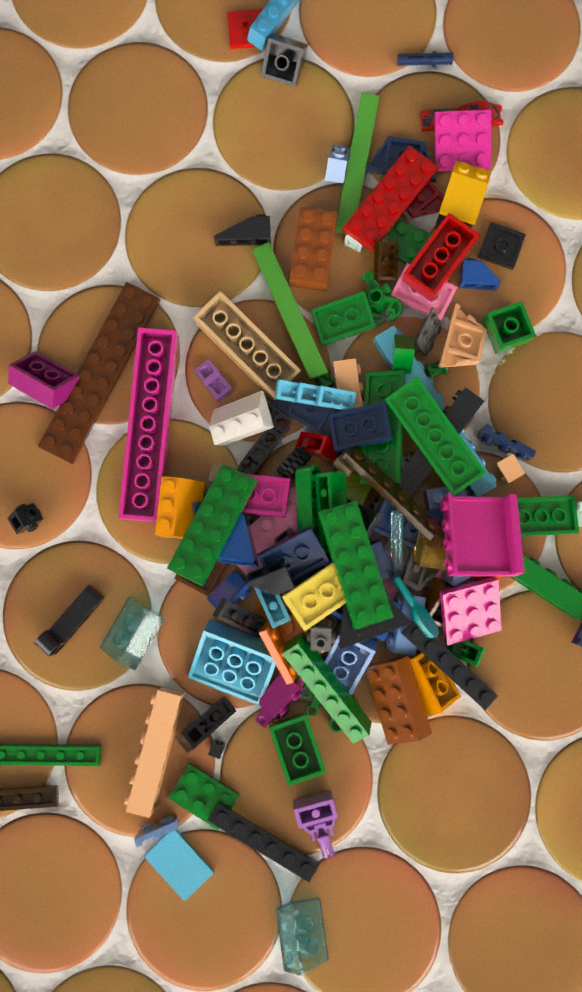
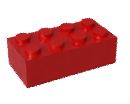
M448 213L406 269L401 281L433 302L476 244L480 234Z

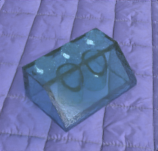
M129 597L99 648L118 664L136 670L165 618Z
M320 898L291 901L276 908L284 972L302 976L328 961Z

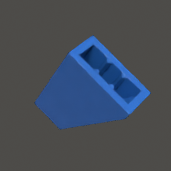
M241 513L217 560L220 563L258 568L259 563L249 522L244 514Z

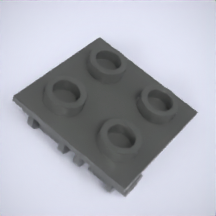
M434 307L431 308L427 318L424 319L419 329L420 333L417 334L418 337L414 340L415 352L421 350L425 357L433 349L434 339L442 329V324Z

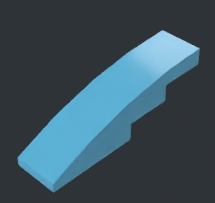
M278 379L274 399L349 410L354 409L357 392Z

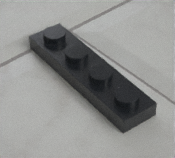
M223 597L213 613V616L262 639L259 632L267 619Z

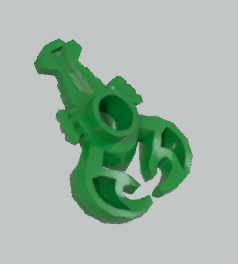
M374 271L365 272L362 276V281H367L368 292L365 293L371 312L372 310L383 312L387 304H389L386 310V317L390 313H393V315L386 319L387 322H392L399 318L403 309L401 300L396 297L386 296V294L391 293L390 287L387 283L380 287L377 280H374ZM372 312L374 319H382L378 314ZM383 321L375 322L376 327L383 325Z

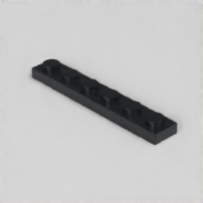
M413 619L411 621L412 624H409L401 634L486 711L498 695L437 638L426 637L427 634L424 635L423 629H419L420 626H417L418 623L416 624V620L414 621Z
M219 801L208 817V822L307 882H310L319 867V862Z

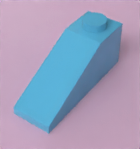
M255 588L272 629L291 620L279 594L273 595Z

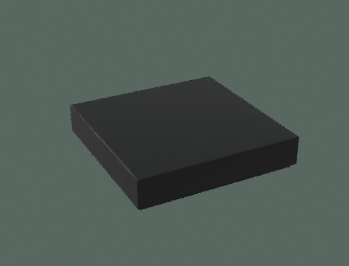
M491 222L478 258L513 270L526 234Z

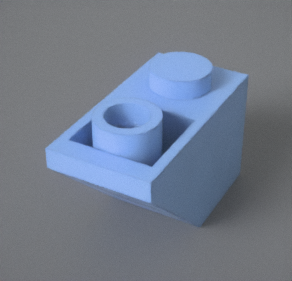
M331 146L326 170V181L344 182L349 149L345 146Z

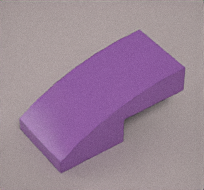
M209 359L194 370L218 402L233 392L232 387L221 376Z

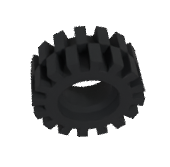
M299 446L280 464L277 472L284 478L292 479L295 476L296 469L299 466H305L311 455Z

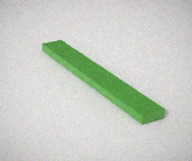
M361 93L335 232L346 234L342 231L343 226L359 207L379 95Z
M269 242L252 249V253L310 381L328 374Z

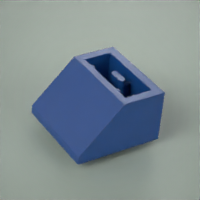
M234 570L207 597V600L215 609L222 597L236 603L239 599L244 600L251 593L249 591L251 586Z

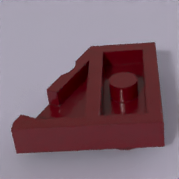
M429 180L406 209V212L413 219L439 213L444 195Z

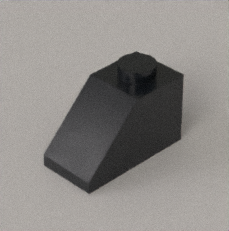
M285 559L247 574L249 586L273 595L286 594L295 588L294 579Z

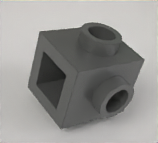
M320 620L311 626V631H307V643H311L310 651L318 653L331 651V644H335V632H331L332 621Z

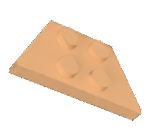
M455 304L453 307L438 365L440 368L477 365L481 359L487 329L477 323L470 314L467 316L460 310L461 306L459 304Z

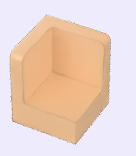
M514 454L497 463L504 476L500 478L504 485L525 474Z

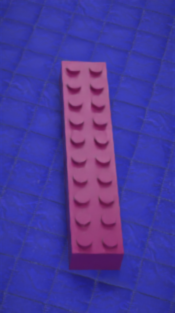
M138 327L118 517L122 520L157 521L162 476L165 477L178 353L179 336L175 330Z

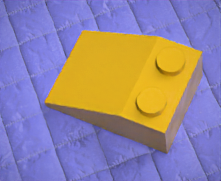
M456 161L439 214L447 216L450 213L460 221L475 225L491 172L468 165L465 162Z

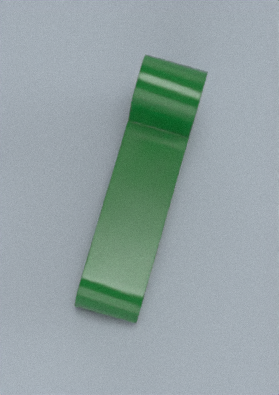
M316 464L299 466L295 473L298 532L311 526L320 541L315 474L322 472Z

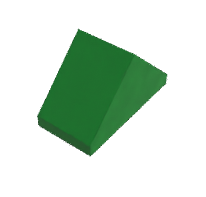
M394 335L392 371L404 370L405 374H411L415 352L413 336Z
M466 640L448 645L447 647L458 659L476 667L479 666L485 648Z

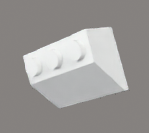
M259 391L213 410L209 428L214 445L226 446L274 428L264 391Z

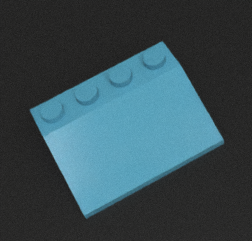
M209 620L203 631L188 678L260 706L259 699L266 692L276 664L262 639Z

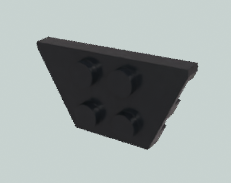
M388 598L393 618L354 630L345 603L342 605V621L340 622V637L337 647L340 650L412 624L411 620Z

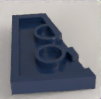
M488 424L478 432L476 437L481 439V443L488 446L492 444L498 447L499 451L506 454L510 452L521 461L532 459L536 453L535 450L519 441H509L507 435L503 432H493V427Z

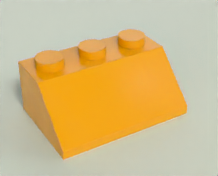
M162 476L155 535L179 539L184 537L194 518L192 503L200 502L204 499L205 482Z
M421 651L417 652L415 656H409L427 717L442 713L461 697L455 683Z

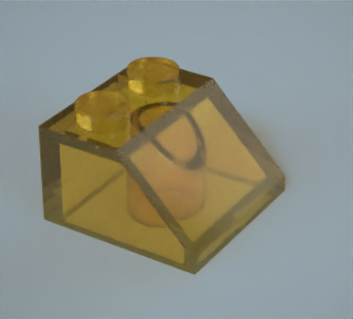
M441 529L429 541L419 531L412 560L422 567L446 570V550L443 548L445 532Z

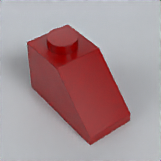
M302 431L295 446V449L301 446L312 456L334 462L339 453L334 451L332 438Z

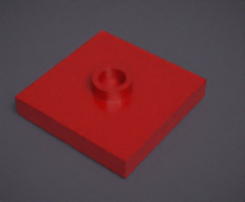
M263 9L227 12L230 49L255 47L247 41L250 26Z

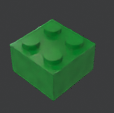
M523 301L489 312L482 319L495 354L529 343L536 337Z

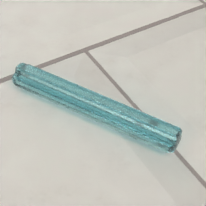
M398 510L391 512V567L394 572V576L391 577L392 582L398 576L402 578L403 515Z

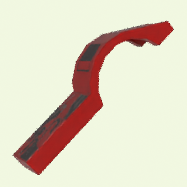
M475 101L461 105L458 108L423 110L420 112L421 131H434V113L448 111L491 110L492 125L500 126L504 124L500 114L502 106L486 101Z

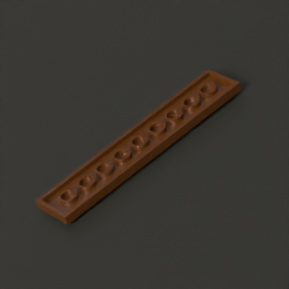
M128 282L125 283L77 372L80 375L78 382L67 400L60 404L38 445L39 448L71 464L75 462L136 347L138 327H147L160 302V298Z

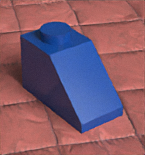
M474 258L463 260L460 266L459 288L496 290L499 287L500 280L483 261H477Z

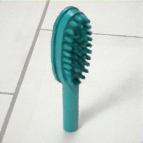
M399 576L395 578L393 582L412 607L410 614H413L412 617H415L414 621L416 620L415 623H418L417 626H420L419 629H423L422 632H425L424 635L427 634L426 637L428 638L437 637L439 629L429 612L423 605L417 603Z

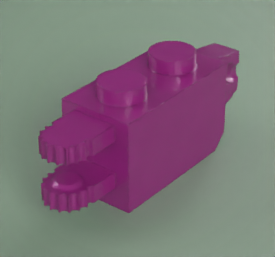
M281 673L259 699L262 709L255 721L260 726L266 728L273 720L284 718L288 714L289 706L293 702H297L302 696L301 691L304 689L302 686L305 682L301 677L297 682L294 681L287 685Z

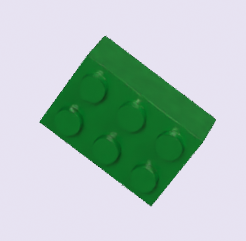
M306 712L269 724V730L288 786L326 773Z

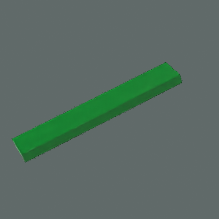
M0 744V765L100 766L102 745Z

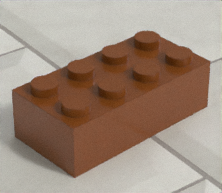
M300 207L290 273L291 287L326 291L337 219L336 211Z
M409 656L379 661L367 666L366 674L387 745L420 741L432 734Z

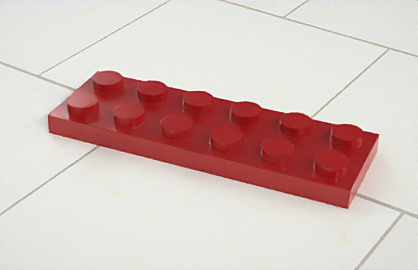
M409 145L343 226L342 231L373 252L375 250V241L383 240L437 172L439 166Z

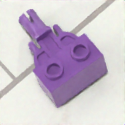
M328 790L293 800L294 813L299 829L304 828L311 835L312 841L316 840V833L323 858H328L327 849L329 856H333L335 852L328 828L331 836H333L335 833L333 826L338 815L332 791Z

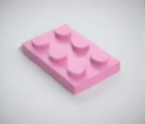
M407 263L391 293V297L400 299L402 304L427 316L431 308L434 307L441 321L458 287L447 282L433 302H431L401 281L404 272L410 265Z

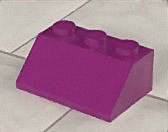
M34 351L9 364L8 384L47 407L54 409L67 400L80 375Z

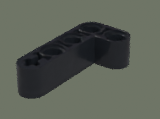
M267 403L269 410L272 411L271 419L274 428L262 433L238 466L239 472L244 473L243 467H248L251 464L249 460L251 458L254 462L250 467L252 472L247 471L244 474L255 475L290 429L289 417L270 403ZM284 420L287 422V426L279 428L276 425L277 422ZM268 435H273L276 440L270 444L265 441V438ZM262 450L264 456L257 459L254 457V452Z
M88 585L49 630H45L35 640L34 644L47 656L56 655L102 603L105 597L94 587Z

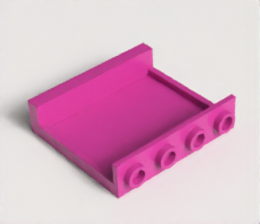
M448 493L442 498L440 509L443 511L442 530L445 532L443 548L446 550L445 569L448 571V576H518L525 573L517 494H509L506 497L452 496V493Z

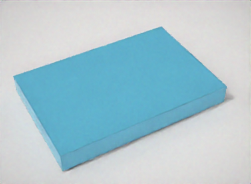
M178 830L166 834L144 856L184 901L214 873L210 865Z

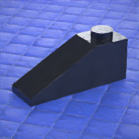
M264 214L251 216L214 235L215 245H263L268 242L271 245L270 216Z
M223 696L181 731L175 739L188 753L231 717L236 710L227 698Z

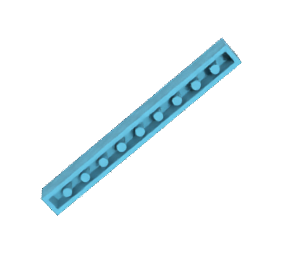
M395 326L377 335L373 341L391 371L394 335H403ZM414 357L411 374H405V384L417 376L443 411L446 407L444 397L440 392L437 393L433 387L435 386L431 377L426 376L424 366ZM463 429L459 435L486 471L485 475L466 487L472 497H480L497 486L495 483L496 478L491 472L487 471L484 459L481 456L478 457L474 451L476 448L473 442L467 440L464 435L465 430Z

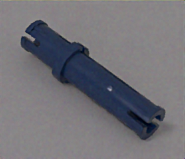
M453 52L398 53L397 66L432 65V67H436V65L453 64Z

